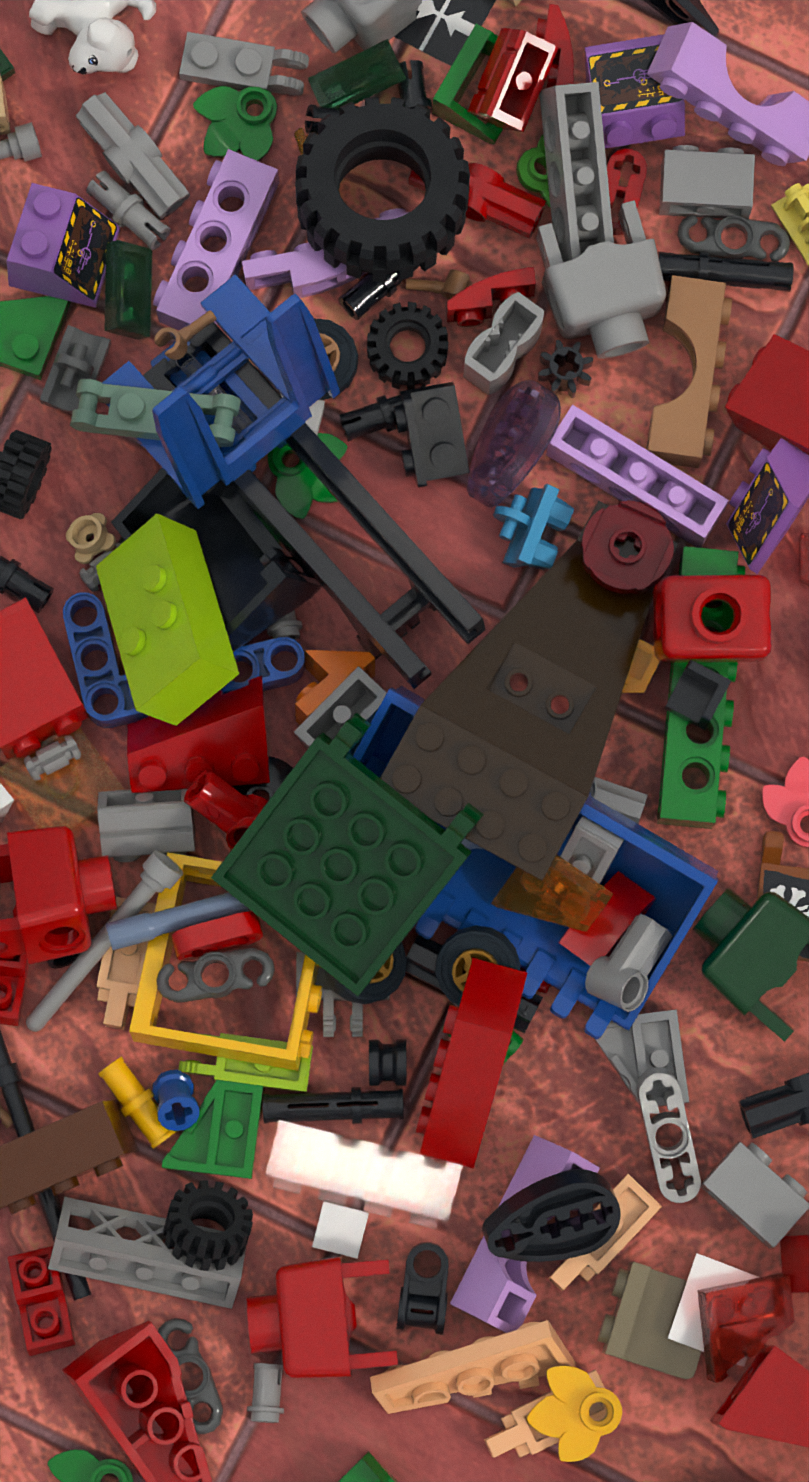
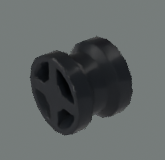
M397 1039L393 1044H382L379 1040H369V1086H379L383 1081H393L397 1086H406V1039Z

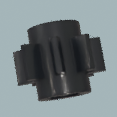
M556 340L555 351L552 355L547 352L540 354L541 363L549 368L543 369L538 373V381L549 380L552 385L551 396L556 395L558 390L568 391L569 396L575 398L576 386L579 383L584 386L590 385L592 378L589 374L582 372V370L592 366L593 357L582 358V355L579 353L580 342L575 343L573 347H563L562 342ZM566 362L573 365L572 371H568L565 376L558 374L559 367H563Z

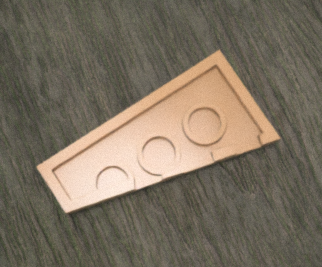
M546 1320L543 1322L525 1323L515 1331L496 1337H482L473 1344L459 1349L438 1351L427 1359L409 1365L392 1366L384 1373L371 1376L370 1382L372 1394L385 1411L390 1414L448 1403L451 1393L460 1392L463 1395L473 1396V1398L491 1395L494 1385L518 1381L520 1389L539 1386L538 1377L546 1376L547 1369L555 1366L576 1367V1363L550 1322Z

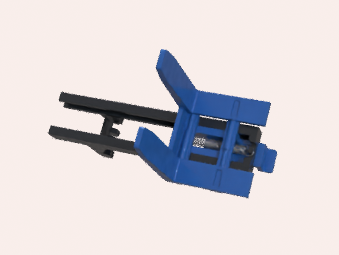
M235 274L200 303L206 312L211 310L216 316L215 322L232 341L212 322L187 342L188 349L183 358L172 360L165 355V352L175 345L174 342L151 361L152 368L144 375L128 361L102 383L173 391L152 409L155 429L160 440L135 438L138 443L147 450L197 509L205 504L201 495L217 482L222 480L226 486L231 484L337 602L358 633L356 637L366 652H370L375 657V660L383 654L412 688L415 689L430 677L432 673L402 640L407 635L405 626L408 625L413 630L420 624L418 615L426 608H431L432 611L437 610L460 637L469 644L486 630L483 618L305 423V421L312 417L309 409L311 405L327 392L334 399L340 394V390L314 318L297 294H293L270 312ZM249 359H250V360L252 361V363L262 372V374L271 382V384L281 393V395L271 386V384H270V383L261 375V373L251 364V362L249 361ZM189 393L212 396L223 393L240 398L239 415L233 417L232 428L236 430L233 446H218L209 425L214 424L215 415L203 414L202 409ZM287 444L408 578L411 590L382 614L375 610L253 474L257 467L256 463L276 446L282 448Z

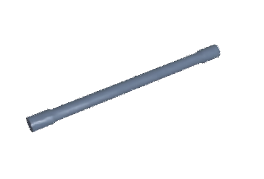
M467 839L461 842L469 850L483 849ZM227 892L155 913H142L106 923V928L112 950L114 951L147 942L157 936L178 931L192 925L236 913L247 912L250 909Z

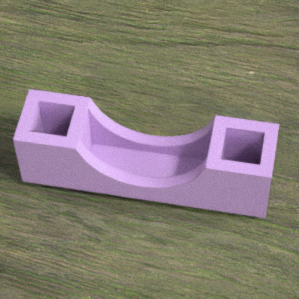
M694 22L667 27L647 72L648 76L661 84L660 89L664 93L674 98L686 100L695 106L694 112L709 121L719 122L729 129L728 134L730 137L739 142L753 145L762 151L761 156L766 161L774 165L785 166L787 163L807 161L809 156L808 100L795 91L768 95L758 105L747 101L737 92L729 78L726 66V44Z
M534 1135L499 1206L520 1190L546 1177L573 1169H584L598 1173L600 1168L576 1153ZM550 1216L547 1218V1220L549 1221L555 1216ZM510 1229L501 1232L502 1238L510 1236ZM483 1236L450 1304L505 1333L517 1330L523 1324L536 1298V1293L528 1281L527 1262L493 1255L489 1251Z

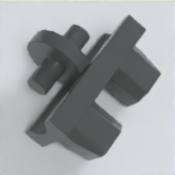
M68 325L41 394L40 402L71 414L73 410L78 409L80 399L76 396L78 381L80 379L98 380L111 346V340L86 333Z

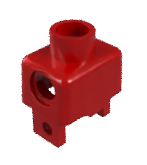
M672 575L655 585L653 591L654 653L659 661L665 663L689 662V660L695 662H760L766 659L771 652V585L765 576ZM713 600H721L729 604L734 615L730 628L719 633L707 629L701 618L702 609L705 604Z
M67 826L7 832L8 844L0 845V883L13 881L16 905L13 909V918L0 920V958L26 954L30 965L87 951L91 947L92 942L88 914L118 909L109 855L79 860L74 834Z
M333 1257L280 1267L275 1276L277 1294L247 1297L251 1354L282 1351L283 1369L285 1374L291 1378L351 1377V1369L398 1365L397 1350L350 1354V1338L352 1332L357 1327L355 1304L349 1300L343 1283V1278L390 1274L389 1259L342 1264L341 1257Z

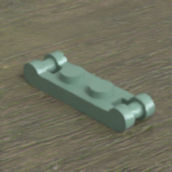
M80 379L76 390V396L80 398L78 409L72 411L70 426L82 432L160 440L155 429L152 409L173 391L103 384L93 379ZM189 393L200 406L203 414L215 415L214 424L209 425L218 446H233L236 430L232 428L233 417L239 415L240 398L223 393L214 396ZM97 403L110 404L108 415L96 413Z

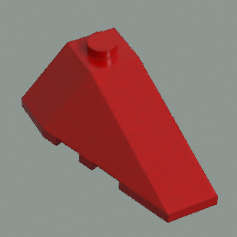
M147 1321L100 1340L62 1369L85 1404L143 1482H212L204 1450L200 1446L193 1422L192 1408L187 1400L181 1380L182 1373L178 1359L152 1322Z

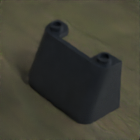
M161 468L111 523L121 535L119 538L120 544L155 514H160L196 530L233 652L311 599L322 588L320 583L231 484L226 486L222 480L217 482L201 495L205 504L197 509L178 488L171 477Z

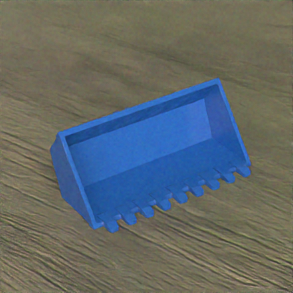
M403 686L397 689L391 687L353 757L381 778L417 710L425 699ZM590 792L587 801L543 881L485 849H471L472 853L422 915L415 927V932L425 939H430L443 921L457 930L477 925L491 927L506 935L516 948L520 967L527 972L522 996L527 999L533 998L541 983L545 981L560 990L550 1007L551 1013L561 1019H565L568 1017L576 1001H579L594 1010L584 1027L585 1033L595 1039H599L610 1021L629 1031L719 880L717 878L719 871L596 800ZM582 816L624 839L594 896L619 871L657 898L645 916L666 928L673 936L647 975L649 987L644 1001L633 1011L627 1012L589 994L586 990L585 980L590 965L558 943L571 926L564 922L565 912L571 901L560 895L554 906L550 907L548 911L539 907V903L548 888L545 884Z

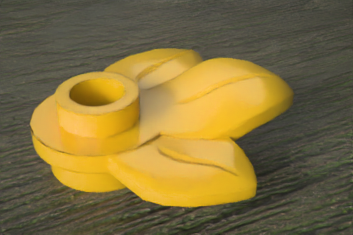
M571 1366L551 1367L547 1369L546 1376L553 1395L545 1397L532 1408L527 1416V1422L541 1434L560 1438L558 1454L561 1461H580L594 1453L601 1436L607 1435L617 1428L622 1418V1406L618 1397L613 1392L605 1388L596 1387L588 1373L584 1370ZM596 1402H601L606 1407V1415L600 1421L593 1420L589 1415L591 1405Z

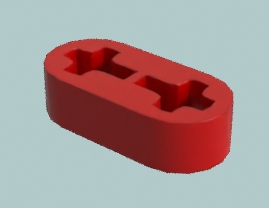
M624 148L616 151L611 155L607 163L611 209L613 208L615 197L624 198L623 203L635 200L638 210L647 174V163L640 152L634 149ZM624 162L632 163V171L639 173V175H630L627 187L619 186L621 172L614 169L622 168ZM620 220L612 222L613 235L623 234Z
M248 911L182 928L173 933L171 938L177 959L188 961L199 959L209 952H225L253 944L262 939L264 935L259 917L254 912Z

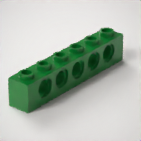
M684 546L680 555L678 575H745V566L738 565L739 551ZM722 601V604L717 608H707L704 606L701 618L707 629L719 633L730 628L734 615L729 604ZM688 662L671 663L667 702ZM697 662L731 680V682L736 680L738 662ZM727 690L707 726L710 732V740L704 744H696L688 738L686 727L692 723L666 711L657 824L712 829L716 823V817L724 818L726 790H718L720 772H728L730 745H722L724 727L732 726L734 700L726 699ZM688 768L700 769L706 776V786L701 789L687 787L683 782L682 772Z

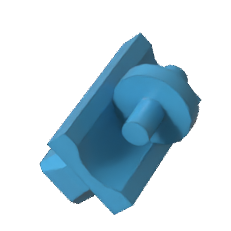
M545 484L543 489L531 488L528 498L515 494L510 507L496 506L493 516L504 523L499 537L506 541H511L502 563L513 568L529 566L542 570L550 569L553 566L558 553V547L542 540V533L545 526L557 531L565 530L574 512L573 507L557 497L559 489Z

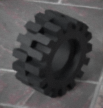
M408 302V307H401V304L397 303L393 304V310L389 312L385 308L379 313V319L377 321L373 320L370 325V333L367 336V354L373 372L377 371L381 381L385 383L388 380L392 382V387L397 389L400 388V385H406L407 390L415 389V385L420 383L422 386L430 384V379L432 377L436 379L441 374V368L445 366L447 361L449 344L447 329L442 326V319L438 314L433 316L431 309L425 305L422 309L416 308L415 302ZM401 331H414L423 338L426 348L422 356L417 360L404 362L392 354L390 350L391 340Z
M15 430L10 434L9 440L7 439L4 444L3 452L0 451V512L20 520L29 512L31 503H34L37 490H40L42 478L47 471L46 466L50 461L49 454L52 450L51 443L19 430Z
M201 1180L198 1189L191 1182L185 1185L184 1192L179 1189L175 1193L168 1210L163 1236H166L165 1244L167 1248L174 1247L172 1255L177 1260L185 1255L187 1257L185 1265L191 1268L195 1261L201 1263L200 1270L209 1271L211 1263H214L218 1271L225 1268L226 1262L232 1266L237 1262L239 1256L242 1257L253 1225L252 1209H247L248 1201L245 1197L236 1200L238 1191L233 1187L228 1192L222 1191L224 1183L216 1181L214 1188H209L208 1180ZM209 1219L220 1224L225 1231L207 1232L195 1226L192 1220Z

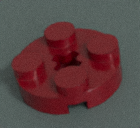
M631 500L621 501L616 505H610L605 509L602 508L597 511L588 521L581 540L582 565L585 571L603 588L621 594H641L659 582L670 565L674 551L673 539L662 515L647 504ZM627 536L635 539L634 547L640 550V552L636 556L629 555L627 558L619 555L620 550L614 546L616 540L624 542Z

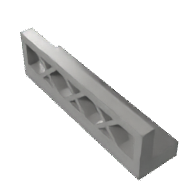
M64 1197L48 1269L232 1309L242 1277L245 1252L242 1257H238L237 1262L232 1266L226 1262L225 1268L217 1271L214 1263H211L209 1271L200 1270L201 1263L195 1261L191 1268L185 1265L187 1258L185 1255L177 1260L172 1255L174 1249H168L162 1240L166 1238V1236H163L165 1218ZM70 1215L90 1219L96 1227L88 1231L68 1227ZM197 1226L207 1232H222L216 1229ZM122 1227L133 1228L142 1237L134 1241L123 1239L116 1230Z

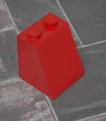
M775 334L766 346L758 350L753 359L752 367L742 382L732 388L725 405V409L736 428L770 450L783 438L809 455V350Z
M26 597L0 611V748L7 760L15 756L16 758H24L33 754L41 747V742L55 735L63 737L75 732L81 727V721L89 718Z
M764 1345L710 1421L717 1427L809 1448V1370L775 1345Z

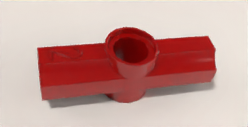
M469 163V200L466 218L477 222H485L487 219L530 239L541 220L546 207V201L506 183L499 173L487 166ZM412 170L408 178V184L426 192L422 179Z
M204 770L195 778L184 797L186 804L227 833L226 842L231 850L268 802L267 799L261 796L241 794L215 773Z

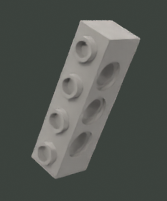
M598 82L552 86L541 90L539 94L552 226L563 262L579 257L590 245L605 241L614 243Z

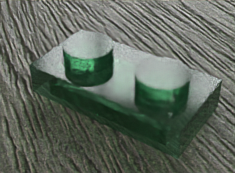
M388 39L308 78L319 106L337 109L350 102L354 104L365 100V98H369L406 79Z
M121 240L106 243L104 331L137 340L150 337L151 249Z

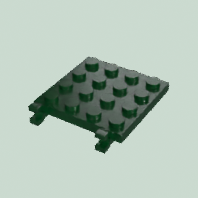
M358 713L351 720L348 719L333 740L323 732L316 737L211 877V879L357 997L364 991L472 852L461 842L484 815L468 803L458 813L448 828L444 830L354 758L349 752L372 725Z

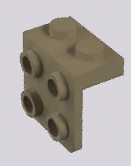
M629 1262L627 1270L619 1268L611 1294L618 1297L613 1316L605 1314L597 1341L605 1343L602 1353L682 1379L692 1378L696 1372L702 1351L668 1339L687 1280L653 1270L649 1266L636 1262Z

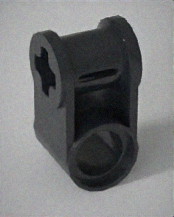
M421 1242L415 1245L408 1253L404 1285L400 1291L396 1330H404L406 1326L434 1329L435 1333L440 1335L444 1333L448 1297L446 1286L449 1266L448 1257L444 1249L438 1244ZM424 1250L435 1252L441 1259L440 1270L431 1277L419 1275L413 1265L417 1254ZM411 1309L432 1310L433 1313L413 1312Z

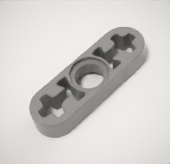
M659 1067L651 1068L639 1077L636 1091L656 1180L661 1193L666 1199L675 1203H685L698 1194L701 1187V1178L681 1089L677 1079L669 1070ZM661 1080L664 1087L671 1086V1090L664 1092V1099L668 1111L677 1107V1113H659L658 1104L654 1096L646 1095V1092L653 1090L654 1081ZM651 1113L657 1114L656 1116L650 1119ZM667 1123L676 1124L682 1130L680 1141L672 1147H663L655 1139L657 1130ZM687 1152V1157L681 1156L682 1154ZM678 1157L684 1176L691 1175V1178L684 1181L685 1188L681 1190H676L673 1183L666 1184V1181L673 1179V1171L669 1159ZM660 1158H666L665 1161L660 1163Z

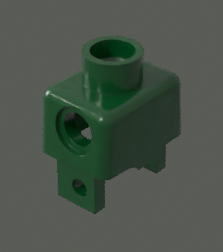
M727 888L692 929L714 948L713 952L702 964V974L743 1016L750 1011L785 1042L795 1029L763 1003L760 998L767 991L775 987H783L796 972L799 954L809 944V917L775 892L762 894L751 907L733 890Z

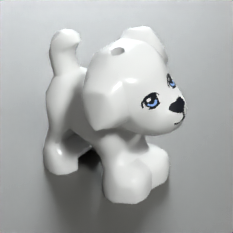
M35 0L29 11V17L31 18V27L41 34L52 35L57 27L67 28L77 35V39L68 57L69 65L74 72L82 75L95 72L126 73L134 69L139 57L138 50L135 48L132 31L126 24L112 18L127 6L138 8L143 20H150L156 13V3L154 0Z

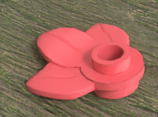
M803 756L789 769L784 786H763L762 802L767 815L775 822L786 826L787 834L795 844L809 848V833L804 832L800 826L803 818H809V760Z

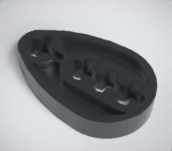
M573 1169L541 1179L514 1194L486 1218L482 1231L489 1251L497 1257L526 1262L564 1260L591 1253L607 1243L618 1228L621 1211L610 1183L603 1176L589 1170ZM600 1202V1209L593 1211V1204ZM578 1209V1215L570 1218V1211ZM555 1216V1222L547 1224V1218ZM510 1229V1236L502 1238L501 1232Z

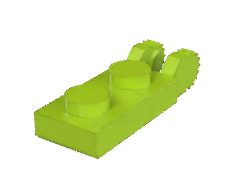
M220 1033V1036L206 1035L285 1050L287 1047V1042L225 1033ZM313 1046L309 1059L301 1057L298 1071L217 1057L216 1065L203 1064L195 1060L179 1061L178 1070L187 1074L214 1077L215 1081H231L307 1093Z

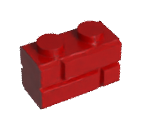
M501 28L478 84V94H474L467 112L504 130L524 132L558 47L522 29Z

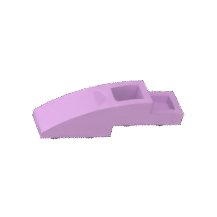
M402 208L390 209L380 213L379 218L374 219H395L409 212L406 213L405 209ZM309 242L296 246L293 252L277 254L274 250H265L252 254L250 260L242 261L245 284L249 290L291 283L293 294H297L299 298L320 294L357 279L347 275V265L340 263L337 268H334L324 261V250L314 251Z

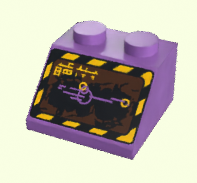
M664 34L585 47L586 83H599L605 149L685 136L684 99L667 95L660 89L661 84L647 75Z
M31 183L6 260L9 286L96 308L120 233V226L75 193Z
M783 438L778 441L771 452L765 448L760 451L748 470L755 475L751 484L749 485L742 481L728 503L735 510L726 525L749 569L756 574L759 573L783 539L809 498V455Z

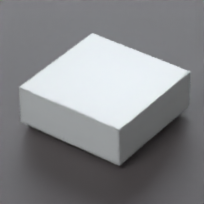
M323 1201L312 1247L358 1259L369 1213Z

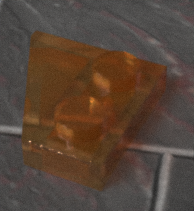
M556 855L543 881L516 867L491 904L497 908L586 932L607 905L613 893Z

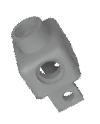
M314 0L301 13L314 34L332 53L335 54L352 39L364 51L374 52L417 19L416 12L422 0Z
M635 200L621 204L618 213L626 241L625 245L614 244L610 241L590 245L579 257L563 262L552 223L539 226L536 239L545 266L542 286L561 336L566 339H575L591 334L599 359L621 356L649 344L643 320L656 316L660 312L666 297V288L655 240H646Z

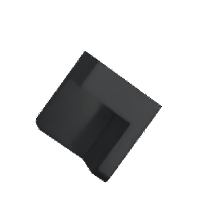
M689 660L664 709L706 730L731 680L693 660Z

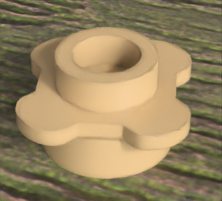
M93 513L92 515L77 518L66 532V540L75 548V559L81 564L90 563L93 556L103 551L108 552L115 546L116 538L108 532L106 528L107 519L101 513ZM94 535V539L88 542V539Z

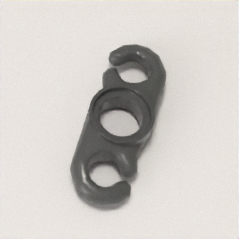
M689 215L678 226L677 236L680 244L693 254H698L700 251L708 252L709 256L743 259L744 257L752 256L762 260L766 258L767 254L761 247L760 241L762 237L769 234L777 237L779 242L777 249L770 254L772 261L777 262L784 258L790 247V239L787 232L777 223L745 219L736 215L728 216L722 220H715L707 216L702 218L701 224L707 230V237L700 242H694L689 236L690 228L698 222V218L695 215ZM730 227L739 228L746 235V244L739 249H730L721 240L722 232Z
M256 948L209 952L201 956L197 961H181L178 964V970L185 974L188 980L186 987L180 991H176L169 986V977L175 969L173 965L165 964L159 971L156 979L157 989L164 998L176 1003L208 998H222L235 989H250L253 986V981L243 971L246 962L256 960L262 965V973L256 980L260 987L266 986L271 981L275 971L274 963L268 953ZM213 963H220L229 970L227 981L219 987H210L202 980L204 969Z
M174 1318L166 1321L158 1329V1332L169 1346L167 1340L171 1332L179 1330L190 1334L193 1326L184 1319ZM189 1337L182 1349L175 1350L170 1346L169 1348L178 1359L179 1366L186 1362H193L202 1369L203 1381L201 1385L195 1390H185V1394L192 1410L198 1403L208 1404L211 1408V1417L207 1421L198 1422L193 1419L197 1434L205 1435L213 1432L221 1424L223 1405L209 1365L199 1352L198 1339Z

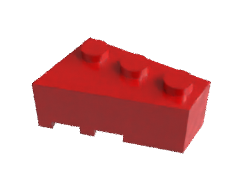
M262 675L248 680L249 685L225 694H223L222 690L218 691L177 726L151 716L127 724V760L131 793L188 789L195 778L204 770L212 771L231 786L270 783Z

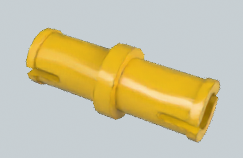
M122 1056L98 1073L123 1106L120 1112L124 1117L128 1115L131 1117L151 1144L152 1149L177 1132L168 1130L160 1124L157 1117L158 1106L152 1100L155 1095L150 1088L144 1089L128 1068Z

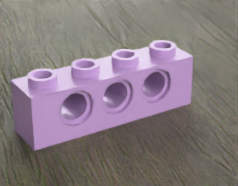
M230 149L227 150L223 162L218 160L214 162L207 179V185L211 187L205 202L201 200L196 202L189 219V225L193 226L187 242L180 240L173 253L171 265L175 266L172 276L169 282L161 281L154 296L153 305L157 306L156 311L160 323L177 330H181L185 326L187 327L206 313L200 303L235 274L239 275L242 261H245L279 185L278 169ZM228 197H237L244 202L243 206L234 212L223 210L220 204ZM210 237H220L226 241L224 248L217 252H209L202 247L204 241ZM199 276L205 278L208 281V285L200 292H190L184 287L187 280Z
M573 404L548 442L546 452L548 457L620 501H637L654 508L666 521V527L669 531L698 548H701L729 501Z

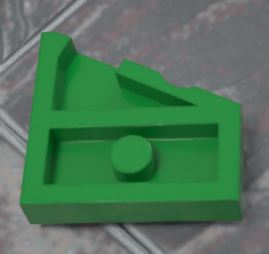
M51 296L1 301L0 366L41 380L71 301Z
M216 1080L199 1107L197 1121L182 1132L170 1152L163 1159L162 1168L252 1179L264 1087Z

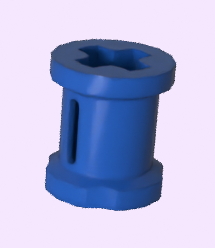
M168 1070L161 1073L152 1084V1092L155 1095L154 1099L159 1104L157 1107L158 1120L168 1130H185L191 1127L199 1117V1105L196 1099L192 1097L194 1093L193 1081L188 1074L182 1073L179 1070Z

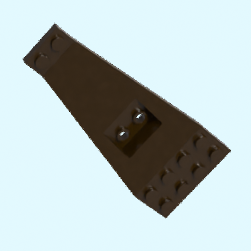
M598 501L588 521L597 511L609 506ZM587 523L577 541L420 705L381 776L384 782L430 819L445 828H448L458 813L470 803L484 815L465 839L543 881L589 797L656 585H652L641 594H621L607 590L596 583L582 565L581 540ZM627 536L624 542L616 540L614 546L620 550L619 555L627 558L629 555L636 556L640 552V550L634 547L635 539ZM673 541V544H674L673 555H674V553H675V551H676V549H677V547H678V545H679V543H677V542H675V541ZM521 674L527 678L528 685L526 689L515 691L511 688L510 680L514 675ZM564 697L568 700L569 708L565 713L557 714L551 709V702L554 698Z

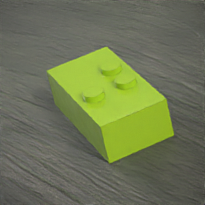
M155 514L96 565V570L136 711L177 726L238 676L239 671L196 530L160 514Z

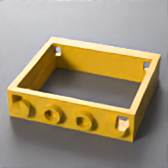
M167 852V856L181 868L183 875L171 889L165 888L162 893H158L155 912L182 905L187 881L221 887L211 877L222 862ZM176 931L157 936L153 940L148 941L129 1029L134 1042L296 1071L299 1070L301 1057L309 1059L314 1033L307 1030L310 1012L318 1013L322 986L316 985L318 970L321 967L307 955L304 957L285 1050L156 1027L162 995L157 989L156 979L162 967L170 962L173 948L171 936Z

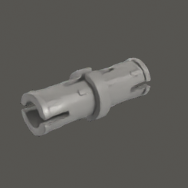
M106 171L98 173L96 178L101 181V186L92 179L87 186L86 193L93 196L113 214L115 223L120 227L127 226L147 244L149 249L155 250L161 246V243L157 241L156 235L165 241L170 234L171 228L164 225L143 206V199L136 193L130 195Z

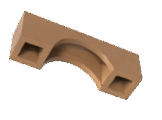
M672 275L663 331L678 340L687 351L692 363L693 377L689 387L679 397L670 402L654 406L650 419L646 450L671 465L699 468L702 456H711L714 429L706 428L708 412H717L720 395V385L712 384L714 368H723L726 342L718 341L720 324H729L732 298L724 297L726 283L675 275Z

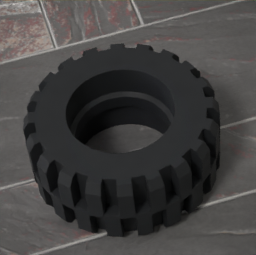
M379 97L365 98V106L356 108L354 103L350 102L339 107V117L336 119L330 114L326 115L318 122V134L313 132L307 136L303 143V154L298 156L296 164L295 191L298 219L301 229L307 230V241L314 251L323 249L324 261L334 268H337L340 263L347 265V275L360 279L362 272L372 273L373 281L386 282V274L397 273L399 280L413 277V268L418 265L424 271L434 266L437 260V253L447 255L454 246L455 235L461 234L466 220V210H468L470 172L468 161L463 160L464 148L459 138H450V126L442 118H437L434 122L431 121L429 109L420 104H417L414 110L405 107V99L392 97L391 104H379ZM372 160H392L412 169L422 179L426 192L422 202L408 214L395 219L376 220L364 217L349 208L340 197L339 186L343 178L362 163Z

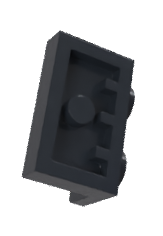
M448 382L400 391L402 405L394 406V414L398 433H407L409 449L401 450L406 477L414 476L419 488L427 486V481L470 473L455 384Z

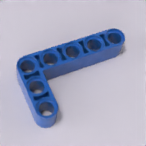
M87 592L72 595L65 602L63 619L84 707L91 721L102 728H114L149 717L136 711L126 674L121 675L108 618L101 601L95 595ZM83 607L95 609L97 617L91 625L81 627L73 622V617L79 609ZM278 637L241 646L233 652L236 663L245 662L252 667L253 672L248 680L262 675L263 691L291 685L297 682L305 671L304 651L296 640L289 637ZM100 650L108 655L107 663L103 668L92 671L84 667V659L88 653ZM282 651L293 653L298 659L295 667L289 671H279L273 667L272 660L277 653ZM248 680L244 682L230 681L221 690L225 694L249 685ZM104 694H111L118 698L117 708L108 715L99 714L94 710L95 701Z

